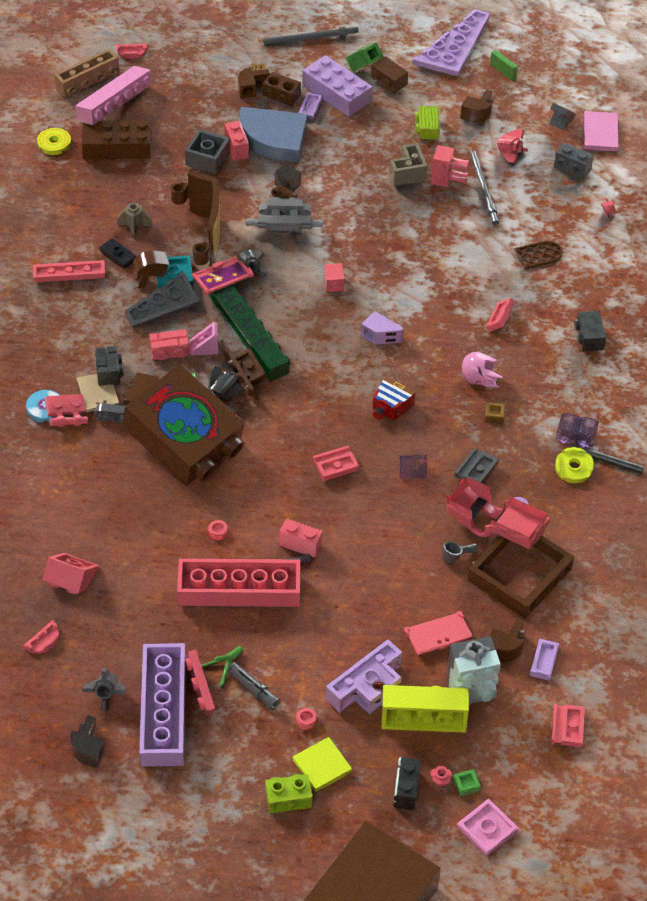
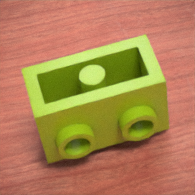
M295 774L284 778L273 777L270 780H265L269 814L312 808V792L308 774Z

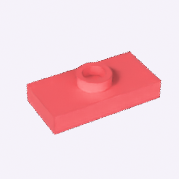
M512 298L498 302L486 327L490 332L504 327L515 304Z

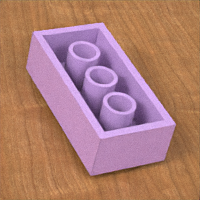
M326 55L303 70L302 85L314 94L323 95V100L348 117L372 102L373 86Z

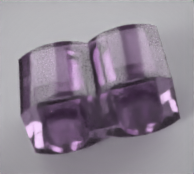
M563 413L558 425L556 439L563 443H576L582 447H593L599 421L589 417H579L574 414Z

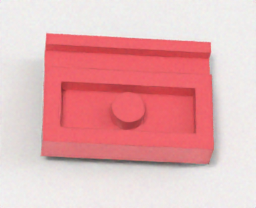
M349 445L313 456V462L323 481L359 471V465L350 451Z
M554 703L551 744L561 743L563 746L582 748L585 707L573 705L558 706Z

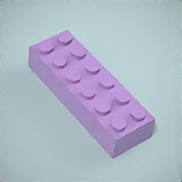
M185 643L143 644L139 751L141 766H184Z

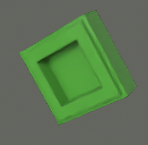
M474 769L453 775V780L460 797L481 791V786Z

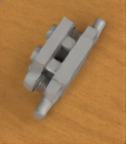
M273 197L267 199V203L260 204L259 214L261 215H258L257 219H246V226L267 228V231H302V229H312L313 227L323 228V220H313L309 216L311 215V206L303 204V201L298 198L281 199Z

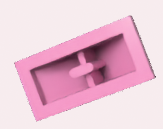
M213 322L189 340L191 355L218 354L216 322Z

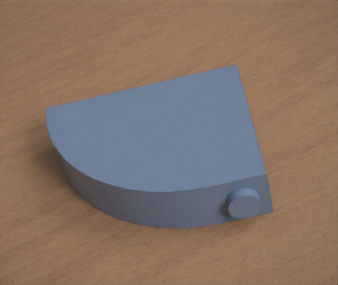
M241 107L240 122L249 147L253 151L270 159L299 163L307 129V114Z

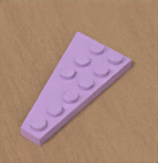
M475 9L463 19V22L459 25L456 24L453 30L447 31L433 42L428 50H423L419 57L413 58L412 64L458 77L490 19V13Z

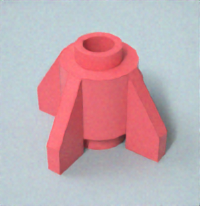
M516 129L502 135L498 139V150L508 162L516 163L517 153L521 151L528 152V149L523 147V142L520 140L523 139L524 130Z

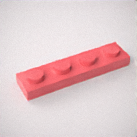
M104 260L33 265L34 283L105 278Z

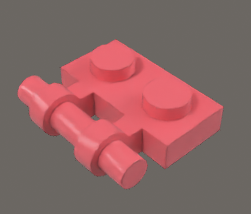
M83 394L45 397L47 416H55V418H50V426L64 427L65 425L81 426V424H88V417L80 416V414H85L86 412ZM63 415H72V417L64 418Z

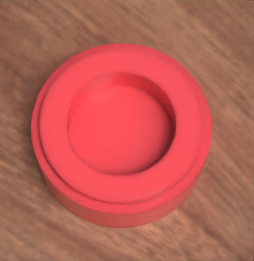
M221 520L211 522L208 527L209 536L214 540L226 538L228 535V525Z
M311 708L299 710L296 715L298 727L304 730L314 728L317 724L316 712Z

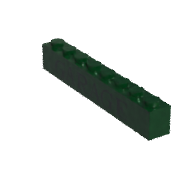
M232 284L210 293L208 297L246 350L248 348L251 349L266 373L269 382L289 374V366L291 365L289 357L284 355L280 345L274 342L271 333L266 331L261 319L255 316L253 308H249L244 296L238 293L236 285Z

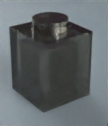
M284 164L275 171V186H285L292 192L301 186V172L291 166Z

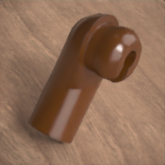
M285 186L274 187L271 190L273 197L297 198V195Z

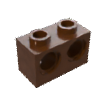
M272 72L263 82V96L293 106L301 95L300 81Z

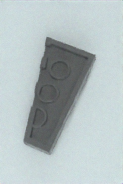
M183 271L176 278L169 280L164 286L153 291L151 295L141 299L125 310V315L133 329L197 305L199 301Z

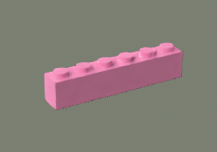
M133 66L75 105L77 121L94 125L152 85L150 70Z

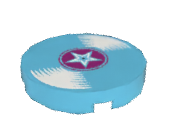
M41 390L32 394L26 403L29 417L42 423L43 421L49 422L50 418H55V416H47L45 397L58 396L59 394L52 390Z

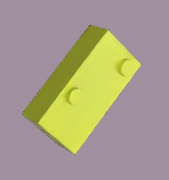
M383 685L381 729L466 733L469 713V688Z

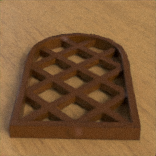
M549 240L514 248V252L524 270L559 261L563 253L562 247L558 243ZM549 245H554V246H556V247H555V249H554V248L549 247ZM539 246L545 248L544 251L538 250ZM528 249H530V250H533V253L530 254V253H527L526 251H527ZM549 249L553 252L552 254L546 253V250ZM538 252L541 253V256L539 257L534 254ZM558 252L560 253V255L555 256L554 253ZM524 255L530 256L529 260L523 258ZM544 255L550 256L548 260L542 257ZM536 258L538 259V261L536 263L534 261H531V259Z

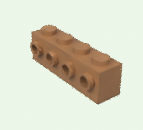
M107 49L54 74L56 90L64 98H67L119 73V58L112 50Z

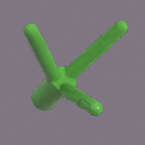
M238 646L227 655L216 656L213 661L201 666L206 668L224 661L226 662L220 682V687L222 688L231 661L244 652L243 648Z

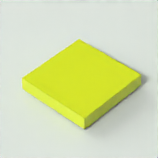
M329 737L293 756V761L303 775L308 774L310 785L315 792L352 773L351 766Z

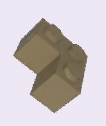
M418 143L402 145L401 158L390 160L389 176L393 186L427 181L428 165Z

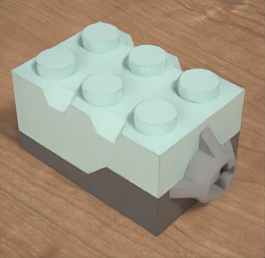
M491 636L450 644L446 679L449 688H469V705L480 701L487 702L496 698L497 673L500 672L501 664Z

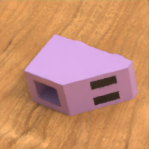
M375 311L361 324V336L375 345L401 343L403 341L404 328Z

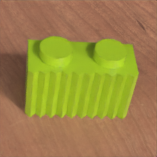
M420 105L418 112H415V122H418L415 127L416 134H419V139H439V107Z

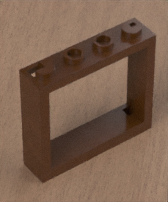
M497 536L492 541L491 546L488 549L485 548L479 558L470 563L467 569V580L526 619L573 568L575 556L544 536H541L533 547L558 562V564L524 599L482 571L510 542V540L502 536Z

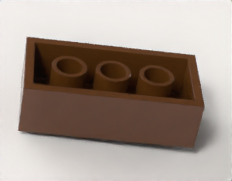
M151 120L99 121L94 125L83 123L81 143L83 159L151 158Z

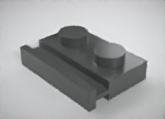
M474 448L456 470L455 478L466 479L470 477L480 483H484L498 465L499 459L483 451L479 452L477 448Z

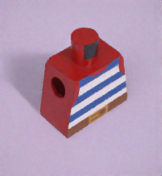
M385 377L373 396L372 408L375 410L373 416L377 420H382L384 416L396 420L415 404L416 392Z

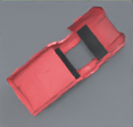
M470 477L461 479L459 487L451 497L448 496L446 498L447 512L477 536L489 538L498 534L529 550L537 543L550 523V518L547 517L546 512L509 496V500L504 501L503 509L497 508L491 501L490 487ZM479 512H485L488 516L496 519V521L491 520V525L485 526V532L474 524V518Z

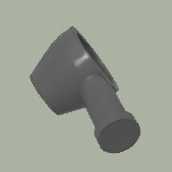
M447 541L442 548V559L445 563L453 564L463 553H476L478 550L476 543H471L470 545L460 546L456 542Z

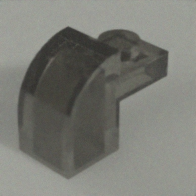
M87 715L85 722H81L78 732L71 731L72 752L80 763L98 768L105 752L104 739L94 737L97 730L96 717Z

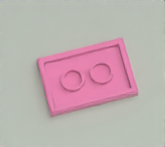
M584 111V150L618 151L617 113Z

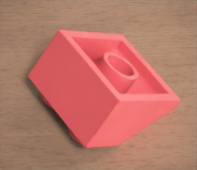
M61 553L48 557L42 580L49 582L48 585L51 587H62L67 589L68 593L77 595L87 590L100 565Z

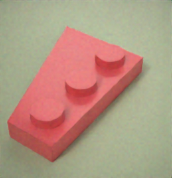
M197 650L188 651L185 664L192 678V687L194 691H197L199 697L197 698L200 711L204 710L205 716L213 714L215 707Z

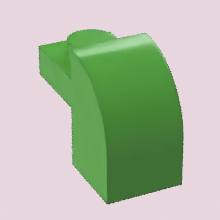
M374 42L346 56L345 60L351 72H354L380 60L384 56L377 42Z

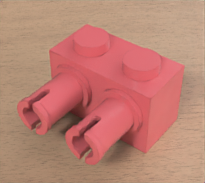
M438 145L433 157L431 184L448 187L451 181L466 184L468 173L453 171V169L467 172L469 160L454 158V148Z

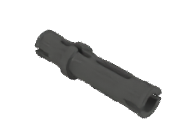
M237 662L230 665L228 673L251 691L257 700L264 702L271 710L279 706L280 699L272 694L265 684L259 683L239 666Z

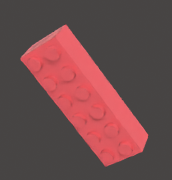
M179 559L178 606L300 607V560Z

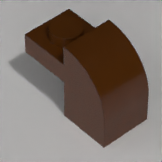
M248 67L239 73L238 93L240 99L256 97V88L263 87V82L270 75L269 69L252 71V68Z
M486 90L481 99L467 96L461 105L460 118L471 122H483L489 119L494 101L492 99V91Z
M147 251L134 259L135 270L133 278L136 281L137 288H145L150 276L164 277L169 266L166 252Z
M516 619L509 634L493 628L490 636L499 661H512L522 653L523 638L525 636L523 621Z

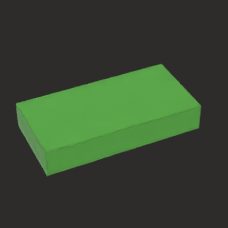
M497 50L492 51L490 65L511 81L515 80L518 66Z

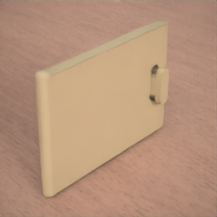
M97 374L76 378L80 393L83 394L86 412L95 411L96 406L100 403L119 405L114 385L99 386Z

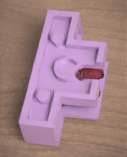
M386 640L326 686V700L339 713L356 701L370 715L382 706L383 685L396 686L401 682V677L395 670L401 667L402 652L391 641Z

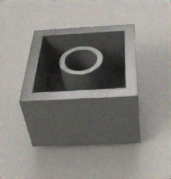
M199 129L185 149V165L217 175L230 155V138Z

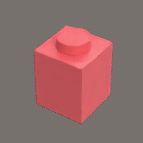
M342 263L324 265L326 293L344 291L345 279Z

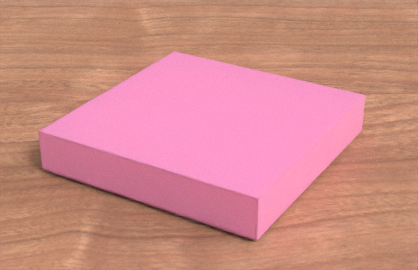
M487 799L457 823V828L486 857L519 831V828L490 799Z

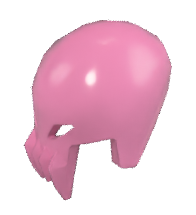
M472 352L466 355L461 367L464 378L471 384L499 388L494 381H497L495 378H502V376L492 372L493 364L497 363L498 360L481 352Z

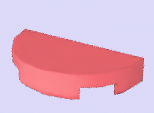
M122 44L115 45L116 53L122 58L137 59L147 52L148 45Z
M54 620L23 645L24 650L40 654L54 648L59 639L58 626Z

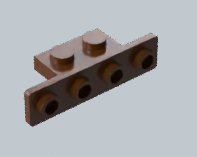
M222 339L220 342L223 347L220 350L225 358H230L228 363L232 370L237 369L238 373H236V376L240 383L245 382L244 389L248 396L253 395L255 400L259 399L253 385L267 378L263 368L250 348L233 356L224 339Z

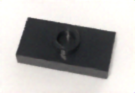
M113 238L99 247L102 254L123 269L132 264L137 257Z

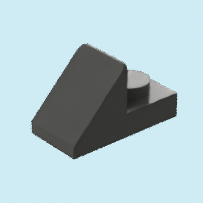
M552 103L550 109L554 111L550 124L560 129H565L576 114Z

